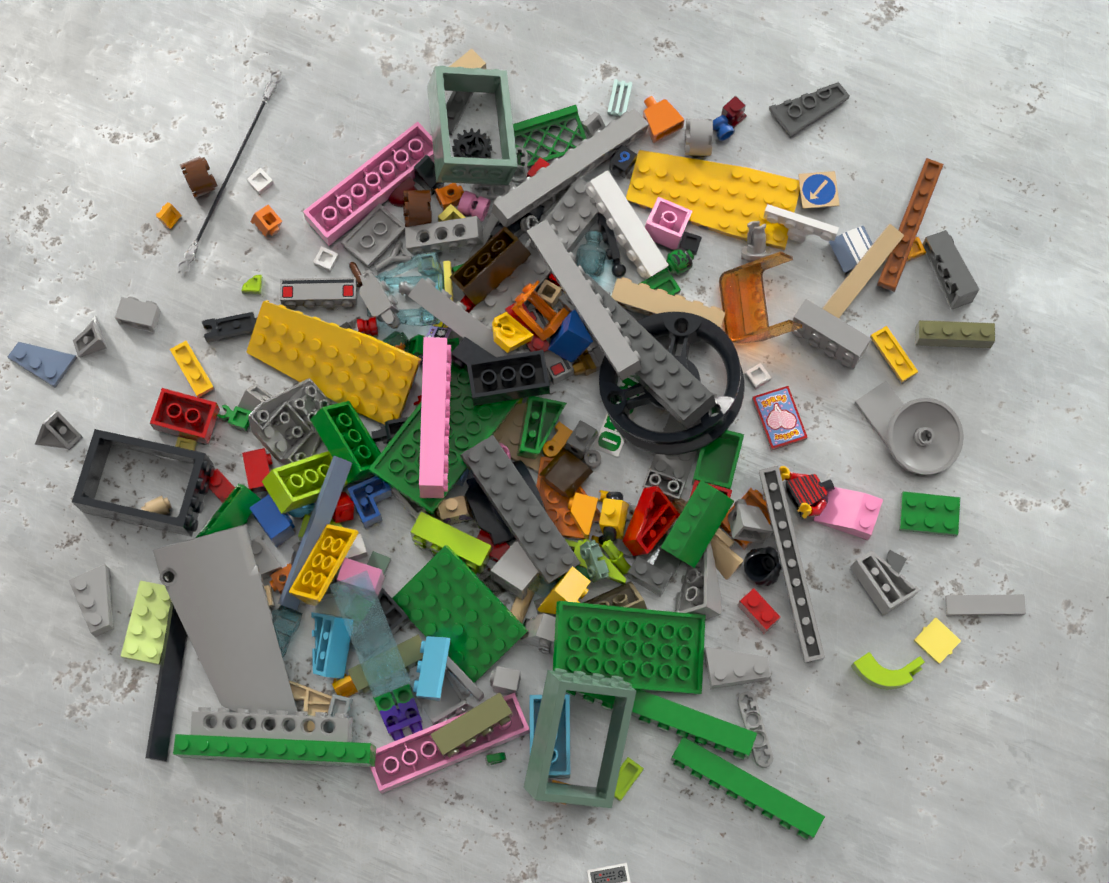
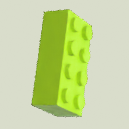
M329 451L272 469L263 479V485L281 514L317 501L333 459ZM345 481L343 489L348 485L347 481Z
M423 512L419 514L410 531L414 545L421 549L426 547L432 550L431 553L433 555H436L445 545H448L475 575L477 573L482 575L490 560L491 545Z

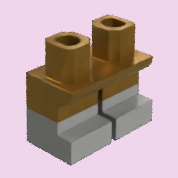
M591 335L593 343L577 358L578 362L572 364L575 376L583 373L587 376L600 370L604 354Z

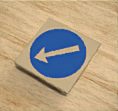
M835 171L798 174L802 209L840 206Z

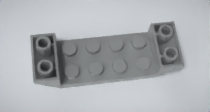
M670 413L663 432L686 430ZM699 419L691 427H694L697 424L701 423V419ZM698 450L679 455L655 454L643 487L659 486L665 495L679 500Z

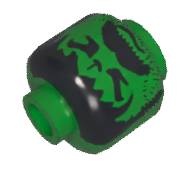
M679 247L668 253L666 260L668 270L672 274L680 275L691 269L693 266L692 260H694L692 252Z

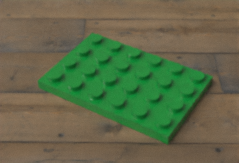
M445 545L392 597L425 637L450 638L449 658L473 683L485 674L528 632L524 625L448 545Z

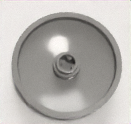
M918 398L911 400L899 407L889 421L887 429L889 450L895 461L909 472L919 475L939 473L950 467L962 450L964 434L960 419L952 408L937 399Z

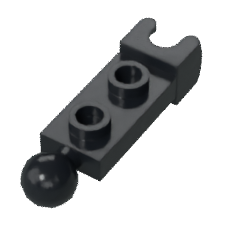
M598 213L597 222L603 243H607L608 246L606 255L607 259L612 261V274L615 277L621 278L626 273V267L620 262L621 257L614 231L608 227L604 215Z
M253 312L219 319L203 320L202 325L204 329H212L211 332L204 334L206 342H214L223 338L253 333L257 318H255Z

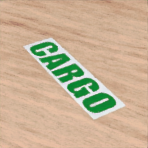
M631 375L623 381L620 380L618 386L623 390L639 382ZM644 392L633 397L627 398V400L643 395ZM638 407L630 410L629 418L632 421ZM607 413L593 448L618 457L625 438L615 429Z

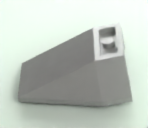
M308 378L261 402L248 416L251 431L277 461L287 465L314 455L321 437L310 420L322 407L333 404L316 384Z

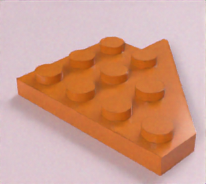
M541 456L536 486L546 513L563 537L584 540L583 535L570 516L571 510L568 509L570 498L560 495L547 485L539 475L554 458ZM581 486L577 489V493L587 495ZM596 508L593 523L600 522L601 512L598 508Z

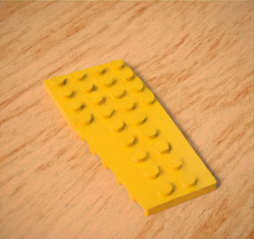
M639 150L626 199L628 202L640 205L641 208L653 209L657 198H663L691 210L692 214L689 218L691 224L696 226L702 225L708 227V230L747 241L749 231L747 224L752 221H760V226L766 224V246L785 250L789 228L780 223H771L763 218L767 204L794 213L800 185L799 180L747 167Z
M268 300L262 302L246 351L251 356L299 382L310 378L329 399L337 403L350 401L357 413L384 425L388 420L401 418L421 362V358L374 337L349 328L344 329L334 323L321 321L320 318L304 315L303 312L287 309L286 306L276 305Z

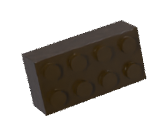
M504 226L449 278L477 305L492 290L498 288L506 277L512 275L519 265L525 263L531 253Z

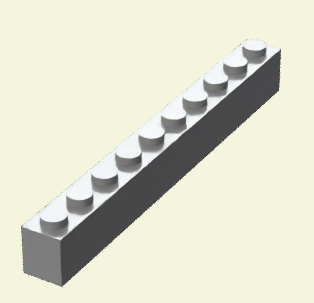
M635 108L630 112H624L618 120L611 121L606 128L597 130L591 138L581 141L578 147L569 149L563 157L554 159L548 167H542L537 171L536 175L527 177L521 185L512 187L503 197H497L493 201L491 212L503 226L508 227L572 184L578 177H582L609 159L618 151L621 145L626 147L646 134L649 123Z
M544 220L527 230L531 242L620 379L623 381L641 370L640 361L642 359L637 351L633 352L630 348L632 344L629 338L622 336L621 332L623 330L619 323L612 321L613 315L608 307H603L604 301L600 294L597 293L595 295L593 292L595 288L590 279L586 280L584 278L586 275L580 265L576 266L574 263L576 258L571 251L567 252V245L563 238L559 239L557 237L559 233L553 224L549 225L548 221Z
M779 466L759 470L760 481L804 663L824 659L825 655Z

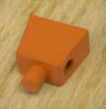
M653 96L644 100L647 108L643 111V118L649 123L647 130L653 143L684 127V118L668 100L663 99L657 103Z

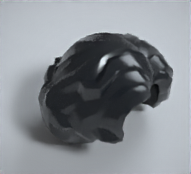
M768 546L752 549L746 554L744 558V572L751 582L758 586H770L777 582L782 567L779 564L778 552L774 548Z

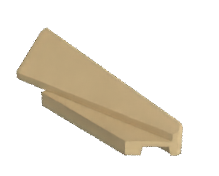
M680 497L679 500L675 499L672 505L681 514L688 501ZM718 528L711 540L715 566L727 580L743 564L744 560L731 550L734 541Z

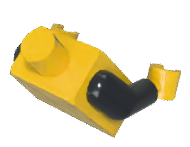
M599 490L601 496L598 501L603 502L599 526L603 535L600 537L592 535L591 539L599 543L600 548L605 541L623 540L629 504L623 501V494L621 492Z

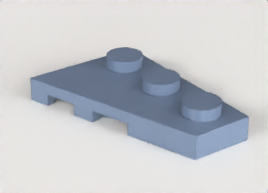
M18 342L7 356L9 360L54 388L77 359L76 355L22 342Z

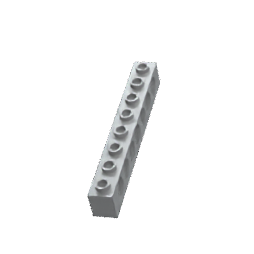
M199 707L198 711H192L191 735L352 742L353 717H347V713H335V716H327V712H315V716L308 715L307 711H296V715H290L285 710H276V714H269V710H257V713H249V709H237V712H230V708H218V711H211V707ZM212 717H215L217 720L215 727L210 724ZM232 717L237 722L235 728H232L229 723ZM251 718H253L256 721V726L254 729H252L249 726V720ZM270 719H273L276 724L273 730L268 726ZM289 720L295 723L293 731L288 728ZM309 721L315 724V729L312 732L307 728ZM329 721L335 726L332 733L327 730V723Z

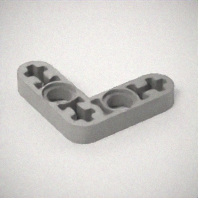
M516 147V155H518V152H522V155L525 156L521 158V165H518L516 169L523 171L524 175L522 178L516 179L513 176L509 185L474 184L472 186V193L476 194L477 198L482 196L495 200L499 197L493 192L496 187L500 186L504 189V193L501 195L503 197L512 187L516 186V183H522L527 178L528 153L526 149ZM479 186H482L484 190H489L488 186H491V195H488V191H482V194H478V191H475V189H479Z

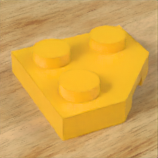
M507 312L495 317L492 322L494 342L507 353L528 343L533 338V334Z

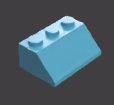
M427 636L426 641H422L420 653L424 654L422 661L418 660L416 671L420 673L419 681L415 680L413 692L417 693V698L440 701L450 638Z

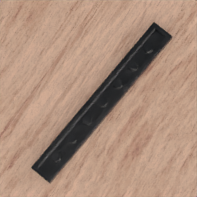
M170 602L145 759L162 762L167 761L187 634L172 602Z

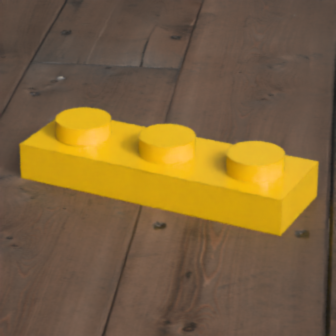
M887 326L871 334V340L901 383L918 373V370Z
M186 340L170 349L198 398L214 389Z

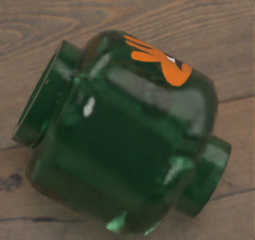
M394 331L383 339V342L405 352L409 351L411 343L404 332Z

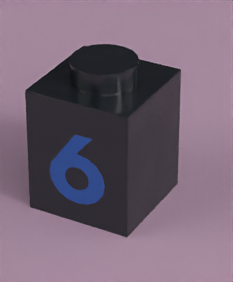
M621 145L611 159L609 169L615 176L625 178L634 166L637 154Z

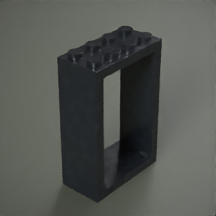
M94 429L72 503L83 513L192 537L193 532H196L198 528V515L203 511L204 495L208 494V482L214 474L215 466H213L214 464L206 453ZM111 446L193 463L192 473L177 518L94 499Z

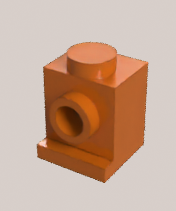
M456 183L435 189L436 198L443 211L450 204L454 207L458 206L464 193L462 186H457Z
M268 204L254 213L250 222L255 224L266 237L269 234L274 236L280 231L279 227L282 220Z
M290 563L270 575L272 580L269 583L274 592L278 590L280 595L292 567ZM286 576V580L281 582L280 578Z

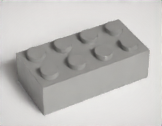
M805 299L795 314L790 327L795 336L805 338L810 345L823 349L828 356L836 357L841 360L840 362L846 367L851 366L852 368H855L871 340L870 337Z

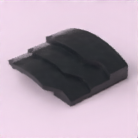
M522 460L512 462L545 510L537 486ZM467 479L466 482L469 488L465 493V497L473 512L478 528L489 533L494 546L515 540L516 538L476 479Z

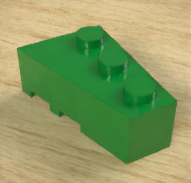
M536 396L528 397L525 404L517 456L530 459L537 458L566 406V402Z

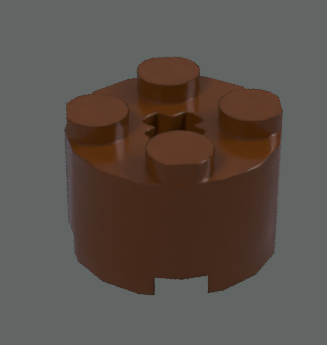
M198 156L180 164L188 186L194 192L192 193L194 198L214 191L215 187H218L214 176L208 174L210 167L205 157L201 158Z
M430 190L403 191V200L407 201L403 205V216H407L404 217L405 227L432 223Z

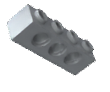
M477 216L405 227L406 249L415 256L423 255L426 252L439 253L445 249L457 250L459 247H476L477 244H483L482 222ZM462 232H465L462 237H459ZM447 234V237L441 240V238ZM429 237V240L423 243L424 240Z

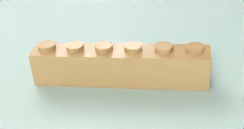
M624 277L621 279L617 278L611 295L623 308L647 316L663 312H686L702 316L720 328L725 316V312H722V309L711 306L710 308L696 300L691 302L685 300L686 298L681 295L672 296L662 289L653 290L646 284L639 283L638 285Z

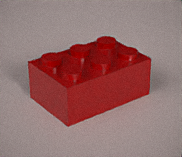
M162 388L150 425L154 430L209 444L220 408L217 402Z

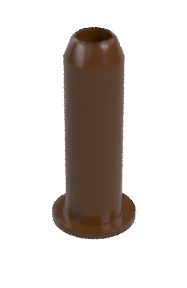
M350 262L349 267L354 277H356L357 287L363 286L360 279L362 274L356 263Z

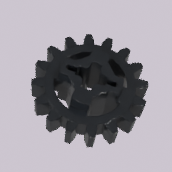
M471 128L469 133L463 130L464 135L458 133V140H453L454 146H452V151L454 152V157H491V139L487 138L486 133L481 135L480 129L474 132L473 128Z

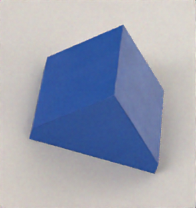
M572 310L556 332L552 334L548 349L569 362H574L593 343L576 310Z

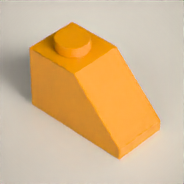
M575 493L574 498H570L568 509L571 510L570 516L584 539H589L598 498Z

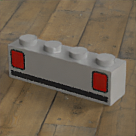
M356 277L280 279V302L289 309L296 308V306L332 308L338 305L349 308L357 305Z
M536 307L530 309L529 312L533 319L543 329L548 323L547 319ZM552 335L546 339L549 345ZM550 350L544 352L548 379L552 381L553 385L574 375V368L568 360Z

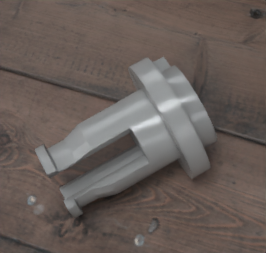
M760 221L749 222L747 224V227H749L747 246L741 250V259H746L750 263L765 262L771 257V249L766 246V224L760 226Z

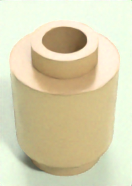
M161 495L145 503V506L141 508L145 511L167 515L170 513L169 509L172 506L168 498H163Z

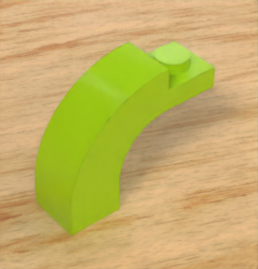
M869 651L853 662L851 667L867 684L879 689L892 690L910 684L914 680L912 676L922 670L921 666L925 661L919 656L901 669L889 670L878 664Z

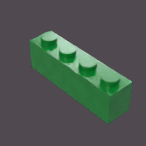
M238 483L196 538L245 525L248 521L247 518L252 513L250 507L261 499L245 485Z

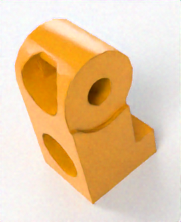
M560 421L555 426L556 434L543 446L545 457L555 458L562 449H565L566 442L573 432Z

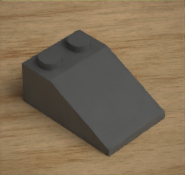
M666 533L648 554L637 556L627 573V578L659 597L663 594L682 560L661 549L668 536Z

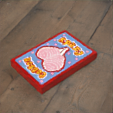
M789 386L752 397L771 451L808 438Z

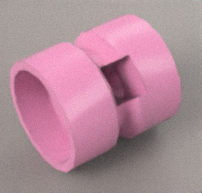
M465 191L460 199L457 210L465 216H477L483 222L491 201L482 196L477 198L476 194Z

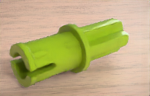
M611 540L605 541L602 548L609 556L610 562L615 564L621 574L628 573L631 565L623 557V552L619 551Z

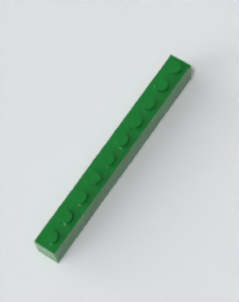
M635 689L636 695L631 715L638 717L640 722L645 724L652 722L657 724V728L668 731L671 729L676 731V735L687 738L689 736L695 738V742L701 745L708 743L713 745L717 751L725 753L727 750L732 752L736 758L744 760L746 757L749 759L757 736L756 732L646 691ZM566 690L565 693L574 697L576 694L580 695L584 701L589 703L596 701L601 703V707L608 710L613 709L615 696L570 690Z
M175 734L173 754L180 758L375 767L376 746L371 743Z

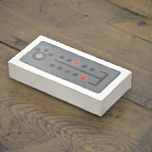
M627 863L587 870L589 883H631Z

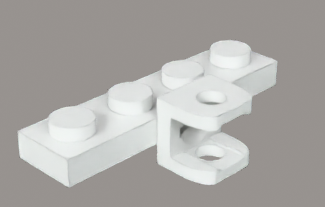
M767 204L763 218L771 223H780L789 228L788 238L801 243L805 241L807 234L820 236L821 239L826 241H835L839 227Z

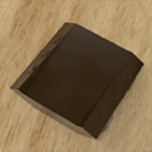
M562 449L539 475L547 485L560 495L570 498L577 493V489L587 481L593 471L568 450Z

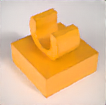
M168 202L162 206L159 213H156V217L168 229H171L182 216Z
M344 674V678L338 681L336 678L333 679L334 683H332V686L337 695L349 697L358 692L350 675Z

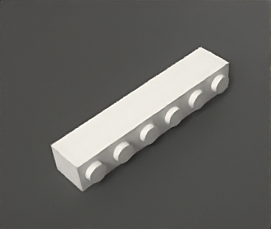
M607 170L585 185L587 194L594 199L598 211L606 218L608 227L615 232L617 241L620 245L624 246L628 258L635 263L638 274L646 280L667 267L668 263L610 172Z

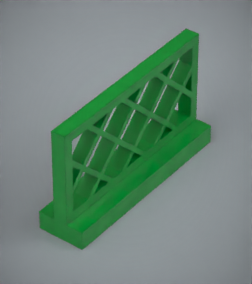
M576 105L513 124L514 138L521 136L527 139L523 146L524 149L528 141L538 145L535 153L526 150L529 155L533 156L530 162H528L527 168L537 162L534 158H540V156L536 155L540 146L550 151L547 157L542 158L547 162L563 157L569 147L575 149L577 146L571 144L575 136L582 140L587 139ZM576 120L578 126L575 131L565 127L568 121ZM555 125L561 128L558 136L548 132L551 126ZM563 130L573 134L569 142L560 138ZM539 131L544 134L540 142L531 138L533 132ZM546 135L555 139L552 148L542 144ZM558 141L567 145L565 151L558 152L554 150ZM522 152L518 153L517 155L518 165H521L520 157L522 155Z

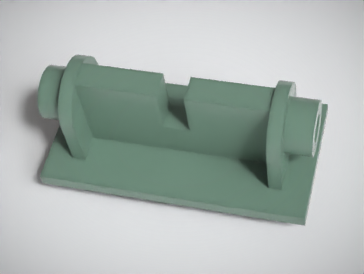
M595 540L586 541L580 546V554L587 565L589 577L592 578L593 583L599 579L608 578L609 570L605 559L597 560V558L603 556L599 543H596Z

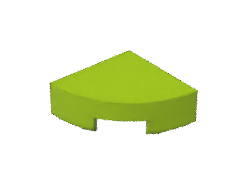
M253 276L243 284L241 292L244 294H261L263 276Z

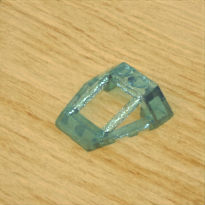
M435 251L417 254L412 257V260L406 263L402 262L396 268L375 276L380 281L384 280L388 285H397L404 281H407L408 284H416L421 278L424 280L429 278L437 284L435 286L440 292L443 289L445 290L444 273ZM418 267V272L423 275L394 277ZM423 307L419 309H402L397 313L400 324L422 327L440 323L439 319ZM367 308V316L371 318L373 316Z

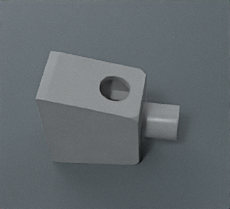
M738 499L734 503L735 507L728 514L733 539L763 544L773 532L771 526L759 507L747 505L744 499Z

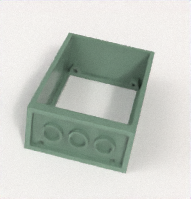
M435 66L427 85L436 182L509 185L518 164L507 70ZM445 91L495 93L502 159L451 157Z
M555 668V671L547 670L524 782L525 790L535 800L612 808L636 690L630 686V683L625 682L619 676L605 678L604 675L593 673L590 676L581 671L567 673L566 670ZM566 690L615 696L597 787L547 782Z

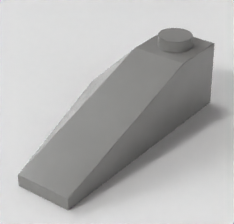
M710 541L696 567L693 568L688 565L686 575H682L681 582H683L681 592H678L676 596V612L706 615V619L721 615V593Z

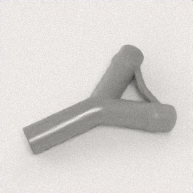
M401 241L396 242L389 257L374 265L377 272L394 262L412 263V256H408L404 252ZM400 249L405 256H398Z

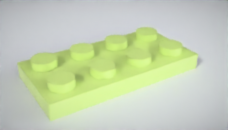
M140 581L121 652L122 658L156 665L161 664L170 602H172L165 585Z

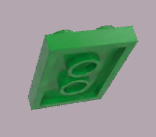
M905 491L901 493L900 531L958 536L960 497Z

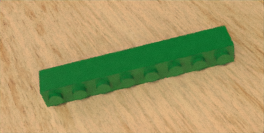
M682 737L671 757L675 767L681 770L686 768L691 771L690 775L696 779L701 780L703 778L709 781L708 785L716 790H719V788L726 791V795L734 800L739 798L744 801V806L751 810L756 808L762 811V816L769 820L776 819L780 822L779 825L787 830L792 828L804 840H808V838L812 840L825 818L824 815L685 737Z

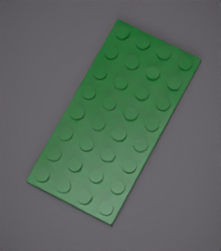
M451 363L449 468L448 473H445L448 474V492H444V498L467 470V466L460 455L492 436L520 400L514 399L474 406L469 374L463 368L458 369L453 363ZM421 401L370 466L369 472L430 514H433L444 498H420Z
M557 601L552 671H555V668L566 670L567 673L581 671L590 676L593 673L602 674L605 678L619 676L625 682L630 683L632 688L640 690L702 694L706 615Z

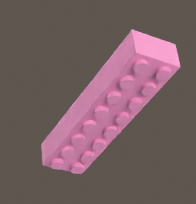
M416 122L304 210L305 220L330 246L362 221L379 203L382 205L386 202L392 192L407 178L415 179L414 166L426 154L434 162L432 136L419 122Z
M424 337L419 472L420 498H444V492H448V474L445 473H448L451 345H447V338Z
M515 693L503 697L513 713V716L510 717L511 721L503 726L500 724L493 728L494 731L485 737L483 735L477 737L473 745L469 747L464 745L459 748V753L451 758L448 756L444 758L430 734L461 715L377 748L375 767L370 768L380 793H385L529 734L530 729Z

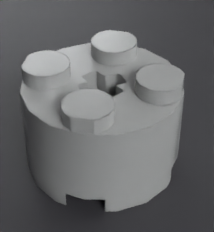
M686 119L685 155L711 156L712 119Z

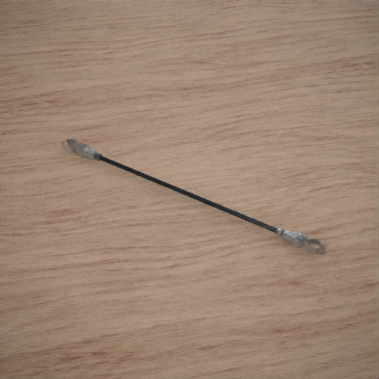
M277 69L275 72L271 73L270 77H272V75L277 74ZM282 77L280 80L275 81V83L272 82V79L267 83L260 108L196 240L185 252V261L179 263L180 270V265L186 261L188 262L189 269L184 271L183 274L190 271L189 263H192L196 257L200 243L199 240L265 104L270 100L272 94L275 93L277 83L281 82Z

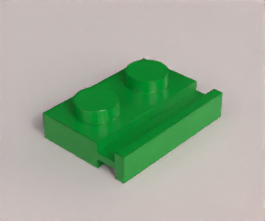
M667 268L641 282L650 286V289H662L672 296L681 292L680 287Z

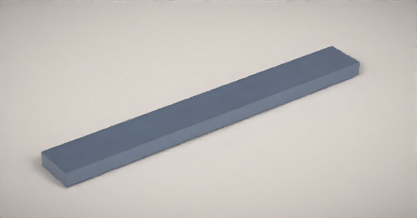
M333 456L278 604L295 610L298 609L301 600L290 594L289 590L326 524H330L352 465L347 460Z

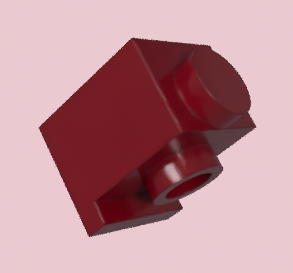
M734 96L723 106L721 116L725 115L728 119V124L735 128L747 117L744 113L746 105L737 96Z

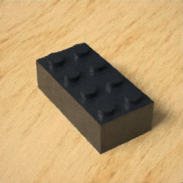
M544 350L467 362L474 406L550 394Z

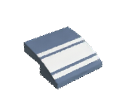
M864 226L837 236L835 241H829L845 274L853 270L873 244Z

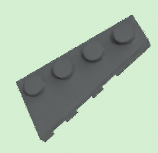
M837 82L817 89L816 92L806 93L799 98L789 99L779 105L769 106V111L791 137L848 100L850 95Z

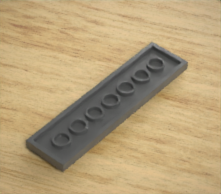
M494 435L460 455L547 585L566 574L572 566L575 568L580 565L581 562Z

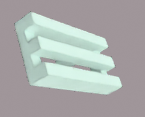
M618 79L614 80L608 115L620 117L627 111L632 82L625 83L623 80L622 82L618 81ZM617 86H620L616 109L612 111ZM625 87L627 88L623 112H619Z

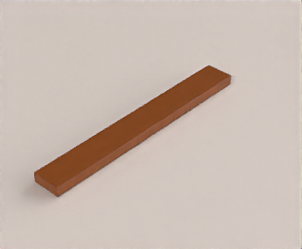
M926 158L899 227V231L904 237L889 254L877 286L895 292L944 164Z

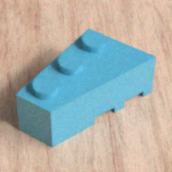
M311 612V618L315 619V630H312V637H315V648L312 649L313 674L324 677L344 678L354 620L331 614Z

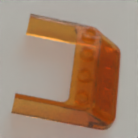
M777 252L721 274L719 286L722 310L725 312V333L733 343L765 341L802 328V324L792 320L769 326L763 284V272L765 270L792 261L793 256Z

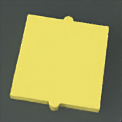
M936 617L927 627L924 626L922 628L923 631L914 639L938 664L948 654L951 655L953 653L952 650L961 642Z

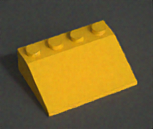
M326 524L291 586L289 593L306 604L316 606L323 598L359 532L349 528Z

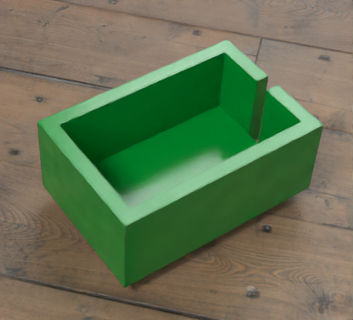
M727 430L714 442L701 448L691 485H694L695 480H702L705 483L731 489L745 434Z

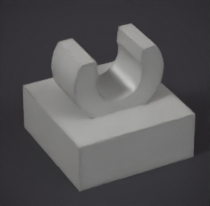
M594 112L592 115L589 114L585 121H581L589 137H592L597 130H603L606 127L600 114Z

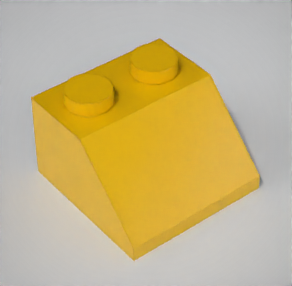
M572 566L553 587L537 610L542 613L556 614L557 601L580 603L578 599H582L589 590L586 587L591 581Z

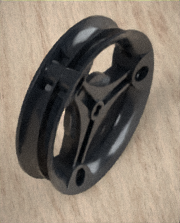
M663 312L638 320L637 322L654 338L668 335L671 339L668 352L700 382L698 369L688 360L690 344H695L702 340L712 346L722 358L726 369V390L723 397L715 398L716 405L700 418L701 423L677 432L652 431L632 421L629 418L630 410L648 404H653L663 410L666 409L640 383L623 390L617 386L619 376L607 357L604 356L599 373V390L612 424L628 442L642 450L655 454L679 455L693 452L709 445L727 431L734 422L744 398V374L733 342L715 323L692 313ZM677 344L683 345L681 356H675ZM645 392V394H643V395H640V396H637V397H635V398H632V399L627 400V398H630V397H633V396H635V395H638V394H641V393Z

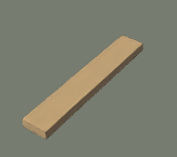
M888 224L822 309L840 318L904 235L893 225Z

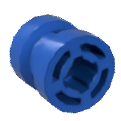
M725 115L713 120V131L717 132L716 136L719 141L726 140L735 133L733 127L728 124V119Z

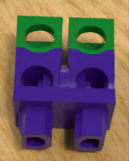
M409 683L392 689L399 709L396 708L390 690L373 697L388 734L392 736L394 741L404 738L403 730L407 728L411 729L412 734L423 730L421 724L423 721Z

